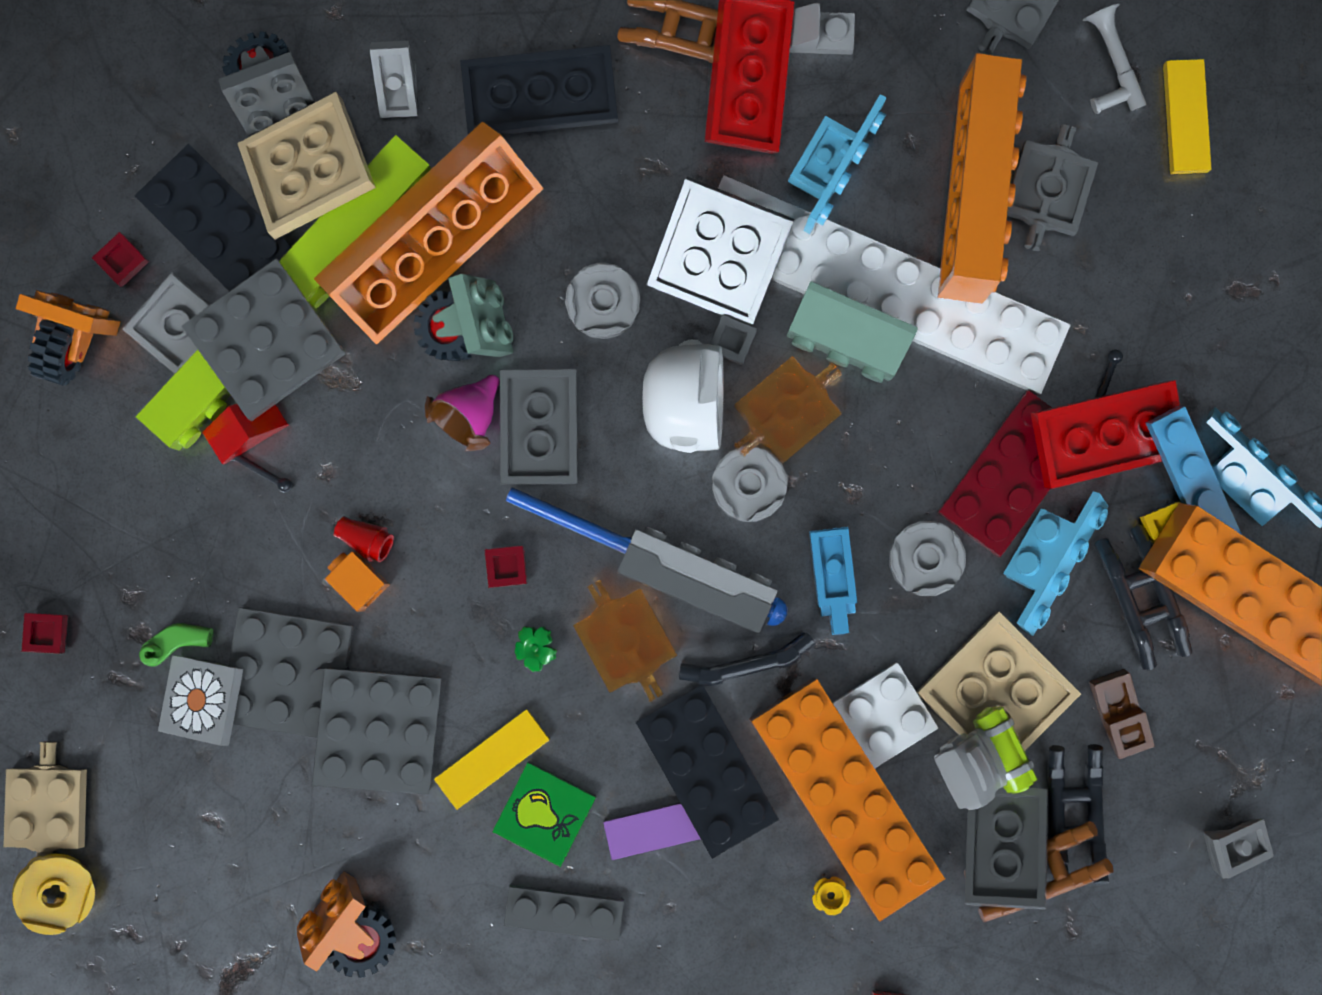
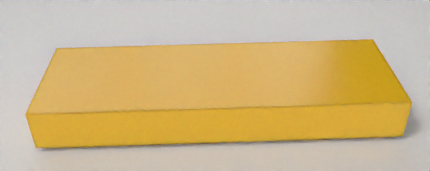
M1204 59L1166 61L1163 64L1170 174L1208 173L1212 169Z
M526 709L434 780L455 809L458 810L548 742L550 738L530 711Z

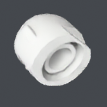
M691 339L684 341L679 346H673L661 351L649 363L643 380V415L647 431L655 441L669 449L689 453L720 449L724 401V372L721 346L702 344L698 340Z

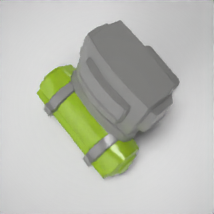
M1004 707L985 708L973 720L975 730L968 735L963 733L952 737L940 747V753L934 756L941 775L959 809L967 808L968 810L981 808L995 798V792L999 788L1004 787L1007 793H1020L1028 790L1038 780L1032 769L1035 765L1032 760L1028 759L1013 728L1015 723L1012 718H1008Z

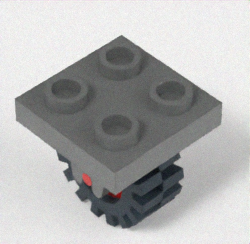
M260 31L259 38H256L253 32L247 34L249 40L245 42L241 37L235 40L238 45L237 48L229 46L227 51L230 56L224 55L223 57L225 66H222L225 77L218 79L224 96L247 135L262 131L315 103V99L283 39L279 40L276 34L272 33L269 37L263 31Z

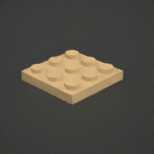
M337 92L238 143L267 232L274 239L376 188L343 99Z
M996 611L916 691L958 735L963 733L968 735L975 730L973 720L985 708L1004 707L1008 718H1012L1015 723L1013 728L1024 751L1081 695L999 611Z

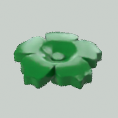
M524 626L518 632L520 641L516 642L514 653L517 660L525 659L524 666L532 672L542 671L543 664H549L551 660L556 659L557 650L546 646L551 644L552 638L550 636L551 630L546 629L545 626L537 630L535 627L529 628Z

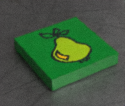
M528 761L492 832L561 867L596 796Z

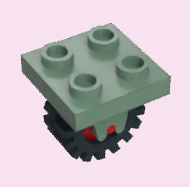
M459 274L448 278L451 291L436 292L437 296H428L426 300L429 304L421 303L418 310L423 312V316L415 315L414 322L421 323V328H415L414 333L416 336H422V339L417 342L420 347L427 348L426 354L436 356L435 359L461 361V359L468 360L472 358L471 354L503 357L514 353L511 345L513 332L509 323L505 321L502 309L504 297L500 287L494 280L466 274Z

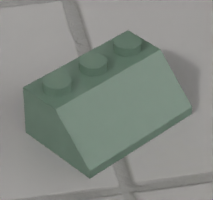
M810 281L786 336L793 339L791 344L801 350L813 352L815 348L828 354L826 358L828 361L846 368L848 364L863 369L861 374L866 378L882 383L883 379L890 381L895 376L916 335L918 327Z

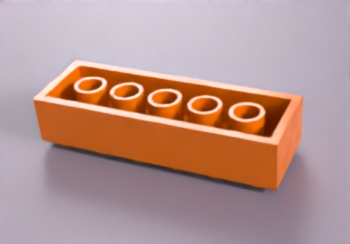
M976 53L960 82L937 298L983 304L992 292H996L998 284L1006 279L1008 258H1003L1004 244L1009 243L1012 232V221L1007 220L1008 207L1013 205L1016 186L1010 183L1011 170L1015 171L1019 159V147H1014L1015 134L1020 132L1023 112L1017 110L1018 98L1023 97L1026 86V75L1021 74L1022 59Z
M481 122L325 267L314 280L377 345L544 188L502 135L484 122Z
M1179 503L1139 566V569L1322 686V587L1199 506Z
M816 678L808 680L749 718L879 922L945 880V877Z

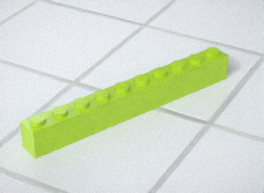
M397 135L367 165L376 188L320 216L280 260L282 266L314 308L321 306L329 297L314 278L431 170L430 165ZM197 349L137 414L136 418L169 448L180 451L183 447L185 449L191 447L201 435L200 428L209 419L211 421L215 420L226 409L227 403L225 401L231 395Z

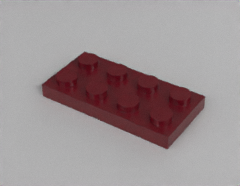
M1029 390L1023 394L937 511L938 514L997 557L1003 555L1050 490L1044 488L1031 413L1052 407Z

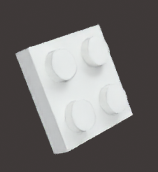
M897 662L832 702L874 768L938 729L935 721Z

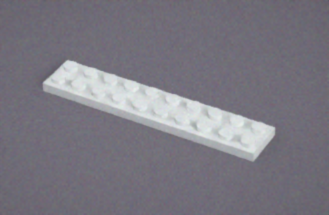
M725 175L723 176L718 189L795 219L771 278L772 281L802 294H805L810 281L918 327L913 342L1024 390H1029L1036 395L1042 394L1070 324L996 292H992L983 304L937 298L940 268L829 220H826L823 226L816 223L811 233L808 234L803 230L811 212Z

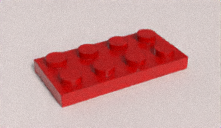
M719 0L705 142L769 154L779 152L795 1Z
M1167 380L1032 412L1031 419L1044 488L1053 489L1162 462L1146 422L1180 405L1176 380Z

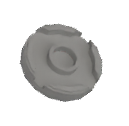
M596 263L584 267L574 276L567 287L565 304L570 320L579 331L592 338L609 339L621 335L633 325L639 314L641 298L637 283L626 271L615 264Z
M743 446L730 451L718 462L712 476V493L717 505L727 516L741 522H757L770 517L782 505L787 493V475L782 463L771 452L758 447Z
M919 521L905 527L894 538L889 550V567L895 581L906 591L918 596H937L949 591L960 579L966 566V553L960 537L949 527L936 521Z

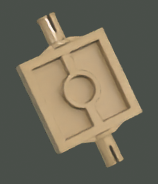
M55 741L39 742V765L31 768L6 769L3 847L27 848L31 851H36V857L53 854V851L61 848L79 849L85 847L87 769H68L61 765H56L57 742Z

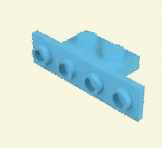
M879 95L858 133L827 116L821 122L788 180L790 184L819 199L807 220L804 232L810 234L816 223L823 226L834 207V205L829 203V200L834 192L839 195L842 194L852 176L846 172L851 162L857 165L860 163L869 146L868 143L864 142L869 131L876 135L887 115L881 112L886 101L885 96Z
M1214 407L1209 412L1206 423L1232 446L1229 451L1212 465L1221 488L1261 526L1265 525L1292 502L1314 524L1321 528L1322 499L1311 490L1306 493L1296 483L1298 481L1296 475L1287 466L1275 464L1268 457L1270 455L1268 449L1258 439L1252 438L1250 440L1240 431L1242 428L1240 423L1234 416L1226 411L1222 414Z
M1092 492L1075 523L1041 508L1003 573L1007 578L1035 591L1017 621V624L1031 636H1034L1037 629H1041L1047 623L1053 601L1057 595H1062L1070 581L1069 574L1075 563H1079L1084 559L1089 548L1088 541L1095 529L1099 530L1106 521L1108 515L1107 508L1109 506L1100 493Z

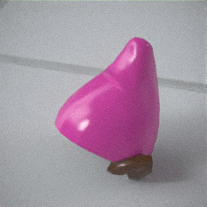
M494 374L488 375L476 383L449 389L439 394L435 399L427 396L425 402L427 423L434 421L452 439L467 446L465 451L483 450L491 444L488 437L484 436L492 420L494 398L500 385V379Z

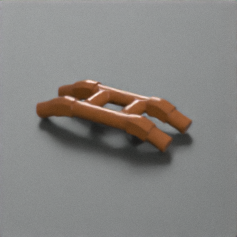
M627 0L629 7L646 8L651 11L666 12L661 33L649 28L620 27L618 31L619 42L633 43L638 46L654 49L656 47L713 63L714 45L712 46L717 25L718 9L683 0ZM680 16L702 21L697 42L675 37Z
M1092 821L1047 839V863L1054 880L1047 882L1046 900L1088 885L1113 873V865L1107 858L1073 871L1070 874L1062 859L1060 851L1079 845L1098 834L1097 828ZM978 907L979 915L983 922L1004 917L1024 909Z

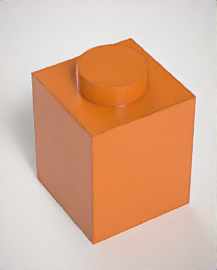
M345 552L341 553L328 566L331 573L325 578L357 612H364L390 586L357 552H351L349 555Z

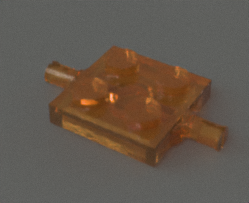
M793 356L790 357L735 403L734 408L746 420L750 430L748 434L734 444L736 450L738 451L747 442H750L739 452L745 457L746 454L761 443L770 448L782 464L785 463L842 414L830 400L826 390L828 385L842 375L839 368L829 377H826L837 367L834 363H830L829 366L815 377L804 370Z
M598 580L595 584L602 595L601 597L593 584L587 587L598 607L589 617L574 624L573 627L610 693L625 684L639 682L649 702L656 698L649 685L652 686L657 697L664 694L656 682L653 673L660 665L676 657L677 654L641 589L623 598L611 600L602 580Z

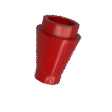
M345 516L340 518L334 529V537L342 540L369 562L373 560L382 562L389 554L394 542V536L388 533L386 527L352 520Z

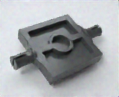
M971 0L966 11L981 19L989 29L979 45V49L983 52L987 48L985 54L992 55L1001 38L1012 39L1029 49L1033 46L1059 0Z
M1067 124L1060 126L1056 145H1042L1029 140L1023 143L1011 184L1016 186L1015 198L1012 207H1008L1007 216L1022 220L1031 226L1026 244L1024 245L1027 249L1032 247L1033 251H1040L1045 230H1055L1071 236L1076 235L1098 162L1081 157L1070 149L1076 132L1074 126H1071L1069 130V125Z

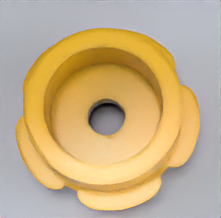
M834 876L830 879L822 878L814 885L815 894L812 896L814 906L820 911H825L827 915L841 913L850 902V892L845 888V882ZM829 892L834 893L835 896L833 899H829L827 897V894Z

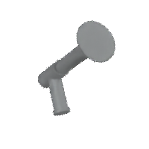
M1120 3L1101 9L1082 20L1091 22L1100 31L1118 74L1117 78L1121 86L1119 89L1090 99V104L1095 114H1099L1101 111L1124 101H1127L1130 111L1147 105L1115 26V11Z

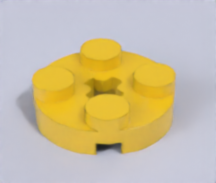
M48 854L32 858L27 866L20 871L12 888V903L17 916L28 929L44 935L60 934L67 931V928L74 926L77 922L79 924L91 911L95 899V888L88 868L76 858L65 854ZM52 885H59L60 891L65 892L64 897L56 898L54 903H47V896L42 894L43 891L51 888Z

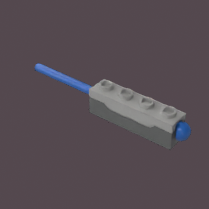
M513 487L507 495L506 501L624 553L625 555L617 571L621 575L760 634L766 617L769 618L767 621L769 626L779 625L786 619L787 606L781 598L775 597L777 590L770 588L772 580L753 572H751L749 578L735 573L737 565L719 557L715 558L714 563L699 557L702 550L684 542H681L679 547L664 542L667 535L647 526L644 532L635 529L632 537H624Z

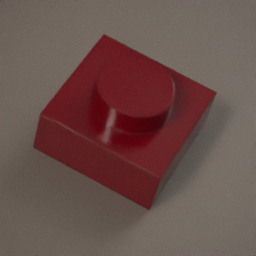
M118 232L92 257L120 287H123L149 263V260L121 232Z
M524 546L485 550L488 588L528 584Z
M24 613L21 652L65 653L68 615Z

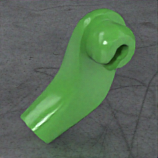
M187 623L172 624L143 644L139 651L140 660L145 665L153 667L160 665L180 647H210L213 640V629Z

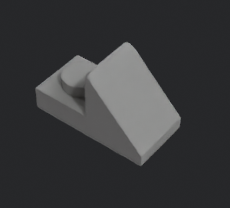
M813 3L794 9L789 53L852 55L854 51L855 13L820 12V3Z
M409 41L371 42L370 56L380 118L418 116L416 62L412 61Z
M1252 819L1229 830L1203 832L1212 868L1223 879L1231 878L1274 857L1264 819Z

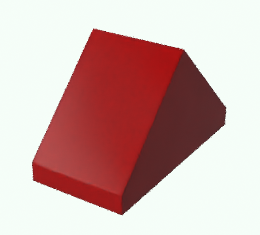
M236 403L228 406L202 433L222 465L289 425L276 404L253 421H250Z

